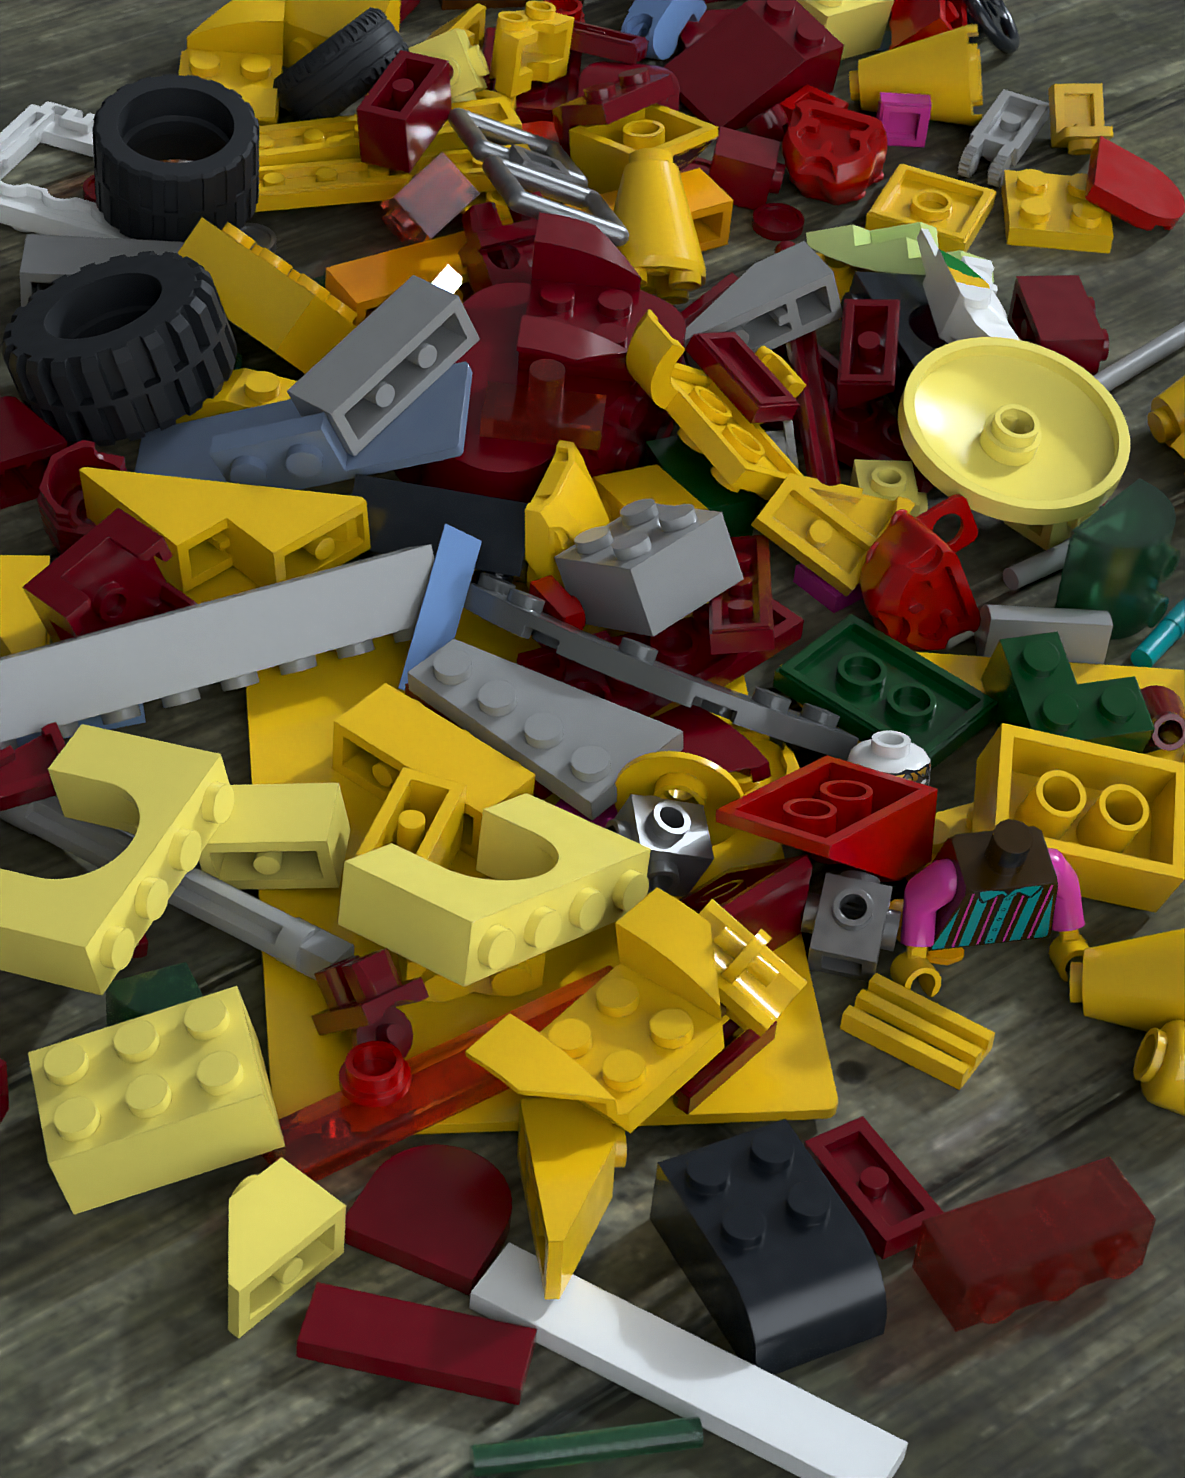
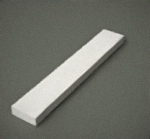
M511 1243L506 1245L471 1291L470 1309L492 1320L537 1329L536 1343L800 1478H893L904 1460L908 1442L573 1274L560 1299L545 1300L537 1256Z

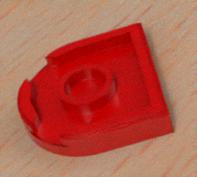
M1099 137L1091 149L1085 192L1086 200L1140 229L1152 231L1155 225L1163 226L1164 230L1173 229L1185 212V200L1177 186L1162 171L1149 162L1106 138Z

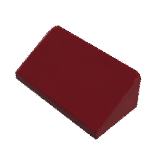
M844 299L837 378L838 409L851 408L895 391L900 300Z

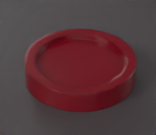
M768 203L754 210L752 228L763 238L773 241H790L802 234L805 219L798 209L790 205Z

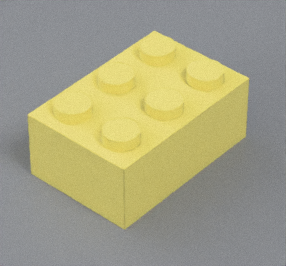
M237 986L28 1052L48 1163L74 1215L285 1147L259 1040Z

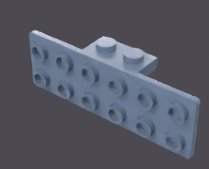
M467 362L453 364L355 457L346 452L324 412L301 417L292 399L178 423L162 431L158 428L145 433L146 437L141 438L135 473L300 490L353 479L356 477V474L367 476L458 457L464 451L473 372Z

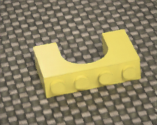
M81 724L48 768L64 817L123 830L135 836L128 847L114 860L97 870L76 877L44 879L0 869V970L102 996L119 970L124 969L129 964L135 947L153 921L159 919L164 913L168 899L186 873L193 870L197 865L202 850L219 825L228 820L235 800L234 790L229 783L221 754Z
M525 793L483 809L476 871L495 880L476 878L453 872L391 843L344 861L338 925L465 987L618 921L647 896L649 889L647 873L651 849Z

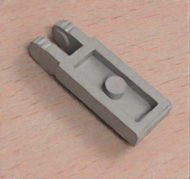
M1003 89L971 133L970 141L967 148L965 147L959 162L958 175L967 178L972 177V174L977 170L981 156H983L986 160L992 162L988 170V184L1000 188L1004 170H1010L1011 165L1015 166L1048 120L1049 103Z

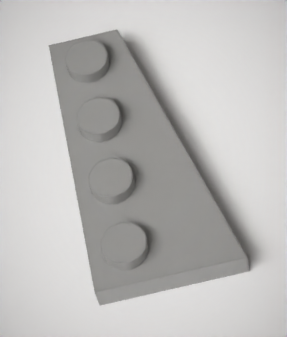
M452 639L407 672L409 690L464 730L470 732L480 741L506 757L519 762L524 768L536 774L535 780L590 820L595 819L617 801L615 781L619 772L627 763L639 756L652 752H680L684 749L682 730L456 639Z

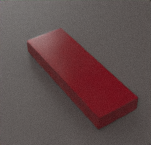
M317 1282L297 1339L296 1357L519 1405L536 1345L537 1329Z

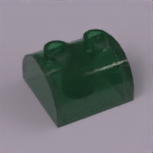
M1139 478L1072 530L1054 608L1108 611L1113 623L1110 640L1130 637L1143 630L1146 626L1153 628L1159 623L1169 604V597L1159 592L1160 583L1170 578L1177 568L1181 557L1180 550L1170 545L1176 523V513L1172 503L1165 494L1155 486Z

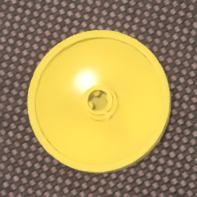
M976 337L957 340L935 349L926 355L911 372L898 408L900 436L908 455L919 471L948 497L954 494H961L967 499L971 510L1007 522L1049 525L1064 523L1086 516L1103 505L1111 497L1120 482L1129 460V429L1119 405L1109 391L1092 374L1072 360L1055 351L1026 341L1002 337Z

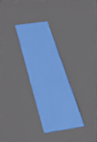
M445 524L399 683L398 688L405 691V684L408 683L407 672L452 639H455L482 543L481 540Z

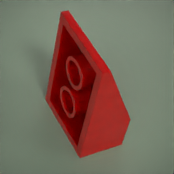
M827 755L716 809L715 822L811 853V858L820 863L845 864L866 871L865 873L877 877L880 882H897L932 861L938 789Z

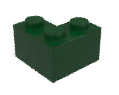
M1058 631L1000 639L981 677L986 695L999 702L995 717L998 728L1002 723L1141 754L1155 731L1136 677L1077 684Z

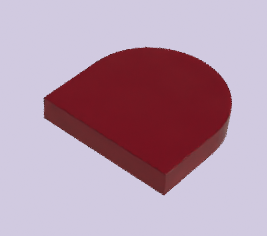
M441 1144L409 1148L390 1157L372 1175L346 1214L344 1243L470 1296L471 1291L486 1273L507 1239L512 1213L511 1191L501 1172L487 1159L470 1150Z

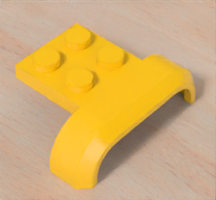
M648 309L633 331L626 354L627 369L656 405L665 409L680 426L677 433L681 440L693 450L704 454L712 463L713 467L710 470L712 476L722 486L732 492L737 493L740 489L754 492L767 501L770 500L789 473L803 476L760 427L762 423L750 424L703 370L676 363L684 353L685 348L678 340L670 336L658 322V317ZM761 346L755 352V355L796 399L807 386L782 357L768 347Z

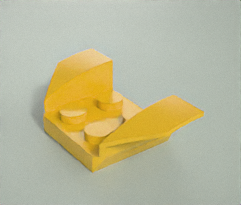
M231 0L187 36V49L181 52L178 75L199 76L205 80L221 83L229 90L232 89L240 94L242 99L251 105L254 110V116L258 119L259 126L278 124L280 98L277 97V88H273L274 79L283 73V36L286 0Z
M658 887L615 922L620 960L616 967L541 1032L536 1031L509 1013L465 1051L466 1057L489 1071L517 1094L576 1100L627 1132H633L724 1049L721 1006L710 922Z

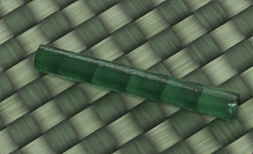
M697 1416L470 1445L469 1457L473 1477L702 1448L704 1438L701 1420Z

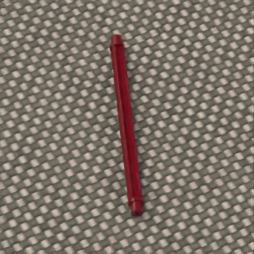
M782 241L775 247L774 253L781 252L796 244L792 241ZM814 330L786 343L789 366L807 385L796 398L800 404L797 409L807 477L816 478L828 486H836L842 483L816 332Z

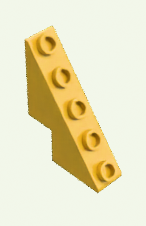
M89 467L79 469L87 518L98 525L114 510L120 508L165 539L173 557L167 562L162 561L156 556L153 557L164 578L182 593L193 589L232 566L257 585L263 587L341 566L371 549L367 501L362 497Z

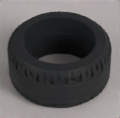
M370 7L274 79L273 88H277V97L280 98L283 106L297 122L336 117L366 95L399 51L410 52L406 42H403V38L395 30L390 20H387L385 13L380 9Z

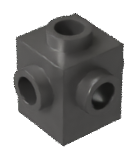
M631 794L616 817L610 819L605 826L606 829L651 849L647 873L649 880L647 894L658 887L670 895L684 897L690 893L714 860L704 805L661 799L657 796Z
M847 870L841 872V875L826 873L821 895L808 893L802 919L801 932L812 934L808 956L809 969L869 982L876 972L880 949L894 951L901 912L889 909L893 887L880 884V880L877 877L861 871Z

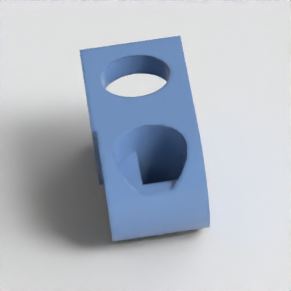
M635 0L628 10L629 13L623 22L621 32L646 37V40H649L646 58L664 60L673 54L677 45L678 35L687 21L698 22L707 6L704 0Z

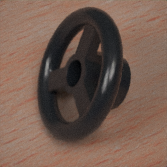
M964 0L967 6V25L977 24L978 36L969 37L970 44H975L984 37H987L1002 52L1011 54L1019 48V33L1003 0Z

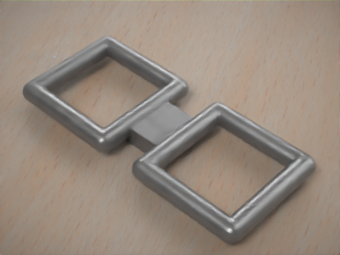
M462 108L451 110L448 115L449 124L476 160L483 162L484 173L512 211L537 220L539 212L575 218L595 224L616 247L627 243L629 239L627 228L597 191L588 188L587 178L559 143ZM525 143H526V144H528L530 150L525 149V148H522V147L517 146V145H514V144H525ZM501 145H511V147L507 148ZM524 189L531 192L540 191L543 196L583 209L585 212L526 192Z

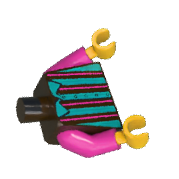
M1003 820L992 831L956 834L948 838L932 863L912 877L906 885L900 943L907 945L905 952L898 955L892 962L890 974L893 981L911 990V984L918 976L923 991L928 997H934L940 990L941 976L926 958L927 947L928 951L1049 938L1053 930L1058 931L1059 936L1051 943L1049 955L1060 977L1067 982L1068 977L1065 968L1068 961L1076 956H1081L1083 962L1084 949L1090 948L1078 930L1085 925L1077 874L1060 851L1054 848H1047L1043 833L1039 828L1035 826L1028 827L1018 820Z

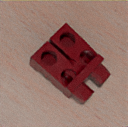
M540 191L532 192V194L543 197ZM490 201L469 207L462 216L467 242L458 254L463 268L467 267L468 279L475 293L486 287L502 283L531 284L537 219L514 212L508 207L513 223L502 225L495 203Z

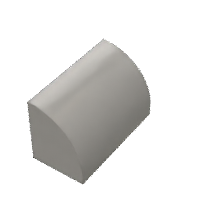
M984 604L979 612L981 622L978 630L974 633L977 656L991 657L1000 639L1058 631L1069 662L1104 665L1113 628L1112 619L1108 611Z

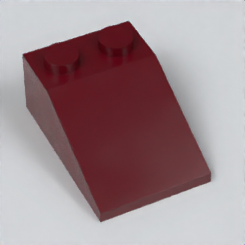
M750 0L744 2L663 68L668 69L676 76L680 86L679 100L699 120L717 126L719 134L720 127L733 130L745 127L757 115L774 104L783 102L807 84L828 94L832 93L844 45L796 0Z

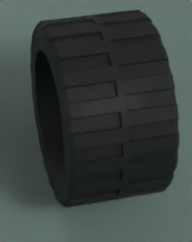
M162 74V76L138 79L137 82L132 84L128 83L117 89V92L109 95L101 103V108L95 113L93 119L94 126L92 127L95 194L98 209L104 214V219L110 226L116 227L121 234L130 239L185 242L202 217L220 230L223 229L227 222L240 230L245 226V222L252 218L259 198L258 119L254 116L253 108L242 99L240 94L232 89L229 90L221 83L205 80L199 76ZM164 160H189V161H192V162L171 163V162H162V161H164Z

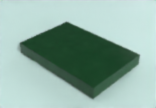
M851 613L777 668L773 680L774 688L803 706L804 703H808L840 716L837 727L859 738L861 742L872 739L873 734L880 731H897L906 734L911 739V743L921 747L927 753L931 760V770L995 719L999 703Z

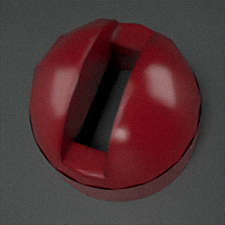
M778 102L750 120L745 126L752 135L781 142L790 126L787 114Z

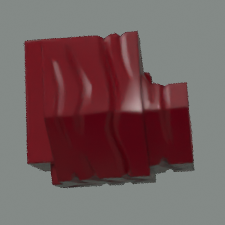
M81 440L51 455L39 487L40 493L37 503L43 527L60 555L96 526L86 515L79 469L89 467L127 472L125 457L97 452L95 442Z

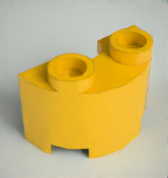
M528 1L525 10L499 12L490 70V79H496L494 89L512 98L529 91L532 81L548 83L565 76L567 73L574 17L555 13L556 6L545 1Z

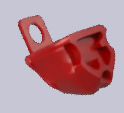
M802 100L795 105L790 126L782 141V155L790 175V181L795 184L804 197L817 199L832 205H842L860 200L865 197L866 189L869 186L880 182L884 177L882 169L888 147L887 133L883 123L875 117L814 100Z
M954 494L917 517L912 516L905 509L897 510L891 517L885 531L871 545L865 557L859 582L864 603L872 615L875 628L913 651L945 649L949 639L967 631L975 633L980 626L981 617L961 562L956 555L957 551L971 544L978 535V528L968 501L961 494ZM957 514L961 521L959 532L952 540L945 543L932 531L933 527L942 516Z

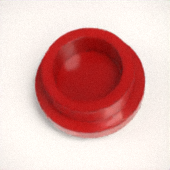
M368 1041L353 1047L348 1052L339 1070V1087L342 1094L349 1101L365 1107H382L393 1104L403 1098L411 1086V1069L408 1062L403 1058L402 1053L397 1047L383 1041Z

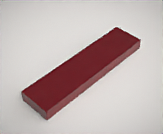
M765 535L730 537L744 579L709 601L711 655L775 650L769 538Z

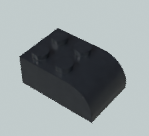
M786 1119L657 1163L650 1221L737 1357L772 1375H776L884 1334L887 1320L886 1293L873 1249L858 1222Z

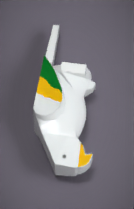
M921 228L917 241L926 274L922 284L939 338L947 343L976 337H1002L1020 340L1008 324L1005 309L996 296L998 286L992 282L994 267L991 260L963 256L959 260L938 249L929 230Z

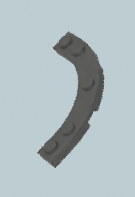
M481 572L478 582L472 580L470 582L463 608L519 637L529 639L530 635H532V639L557 649V654L689 708L692 705L699 706L713 714L730 719V722L738 726L845 761L848 760L851 749L857 745L859 738L836 727L840 716L823 708L804 703L802 711L799 713L789 709L791 700L774 692L756 687L751 697L655 661L658 650L622 637L621 643L618 646L543 612L542 610L546 602L543 599L515 589L516 585L493 575Z

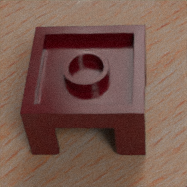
M120 508L114 510L22 587L53 643L197 604L190 597L166 582L153 557L156 556L165 562L173 557L165 539Z

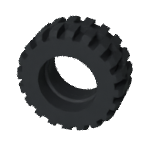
M145 251L131 257H127L125 254L110 257L109 261L96 265L94 262L80 267L81 271L70 276L63 275L52 281V286L46 290H38L30 296L25 307H18L12 315L11 323L6 325L1 352L22 403L62 435L70 445L81 440L95 442L99 447L115 445L118 440L127 438L129 441L146 437L145 433L160 428L162 431L175 425L178 418L185 414L191 416L202 408L203 401L207 398L213 399L222 390L223 382L228 381L233 372L237 355V344L210 273L187 256L183 258L178 253L167 251L162 255H157L154 251Z

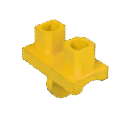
M711 899L699 915L709 921L711 925L720 1002L726 1006V1015L743 1030L752 1029L761 1037L808 982L766 946L772 939L768 933L761 928L754 936L716 901Z

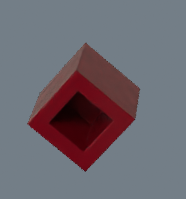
M720 127L708 176L734 200L733 205L755 210L757 207L766 204L768 193L779 194L786 164L777 162L781 142Z

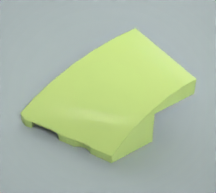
M922 222L876 230H867L856 225H847L806 232L807 244L819 253L852 266L883 273L926 275L917 241L921 228L929 230L938 247L937 228ZM962 250L947 252L959 260L963 256L984 259Z

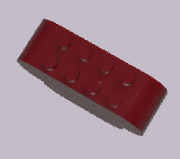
M502 283L486 287L462 303L480 338L474 346L455 362H467L473 372L463 454L442 461L396 469L394 472L402 482L531 503L556 453V446L559 440L575 443L593 480L594 476L637 468L644 459L646 441L670 437L675 426V420L665 409L656 405L636 380L635 382L518 369L519 352L516 351L522 315H526L531 284ZM640 290L645 295L643 315L650 309L658 317V322L670 336L678 340L684 347L686 323L681 313L665 300ZM683 354L676 363L682 364Z

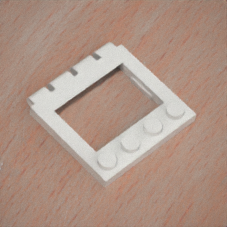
M47 101L41 107L31 104L0 133V223L12 226V228L20 232H34L41 235L130 239L121 234L116 227L109 225L104 219V214L99 211L94 202L76 197L59 199L51 196L48 193V189L27 183L9 185L1 181L40 142L94 157L92 127L94 126L93 119L95 114L88 113L83 118L81 110ZM164 160V161H162V162L183 163V162H192V161H189V160Z

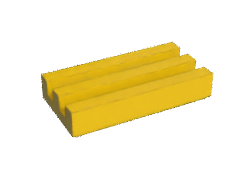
M875 973L869 980L868 990L862 989L856 996L854 1007L849 1005L845 1009L840 1025L841 1030L958 1090H961L990 1052L995 1037V1032L878 973ZM889 1024H891V1025H893V1026H895V1027H897V1028L903 1030L904 1032H902V1031H900V1030H898V1029H896V1028L890 1026ZM946 1053H948V1054H950V1055H952V1056H954V1057H956V1058H958V1059H960V1060H962V1061H959V1060H957V1059H955V1058H953V1057L947 1055Z

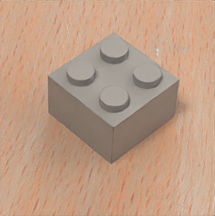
M641 499L624 506L620 510L621 516L606 526L594 527L580 533L574 539L575 545L554 557L566 591L570 595L575 596L585 610L587 625L652 637L744 579L722 512L695 509L692 504L676 506L658 504L653 499Z

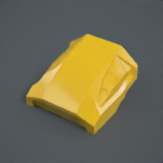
M559 440L556 446V453L531 503L528 502L525 508V560L528 563V589H530L531 581L552 575L565 589L554 557L575 545L574 539L580 533L594 527L606 526L610 523L583 457L574 442Z

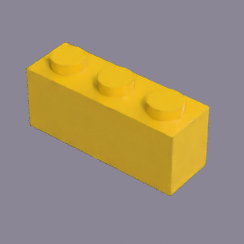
M384 683L334 720L332 769L383 801L387 798L403 767L467 784L463 842L459 849L476 860L483 809L525 793L534 796L536 774L524 768L519 762L506 757L475 738L467 730L459 728L426 708L418 700L410 698L387 683Z

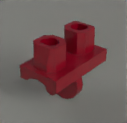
M387 948L374 951L362 957H359V955L348 957L314 973L328 1006L327 1009L311 1016L319 1035L352 1029L351 1041L353 1047L368 1041H383L397 1047L402 1053L403 1058L407 1056L412 1047L413 1031L406 1015L396 1007L420 1002L429 997L421 977L401 981Z

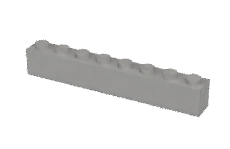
M430 544L400 549L88 633L77 638L74 637L0 657V750L10 745L14 750L17 749L16 738L38 732L41 735V728L50 723L57 722L62 737L65 738L74 735L79 728L78 721L101 715L103 725L113 724L141 716L138 704L161 698L163 708L178 706L201 699L198 687L216 682L221 683L222 691L250 686L260 682L257 673L259 670L279 665L281 675L303 671L318 666L316 654L336 649L338 659L360 655L375 650L373 638L391 633L395 643L412 640L435 561L432 546Z

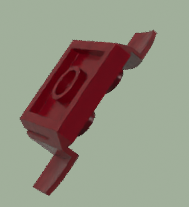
M539 212L526 315H522L516 351L519 352L518 369L635 382L626 366V354L633 331L643 317L645 295L640 292L641 276L595 224L566 216Z

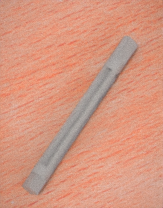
M55 796L0 812L1 820L29 834H34L99 868L119 856L134 838V836L119 829L64 817L59 800ZM196 867L186 873L168 899L169 904L275 957L279 962L316 980L314 973L343 959L354 956L353 944L301 918H295Z

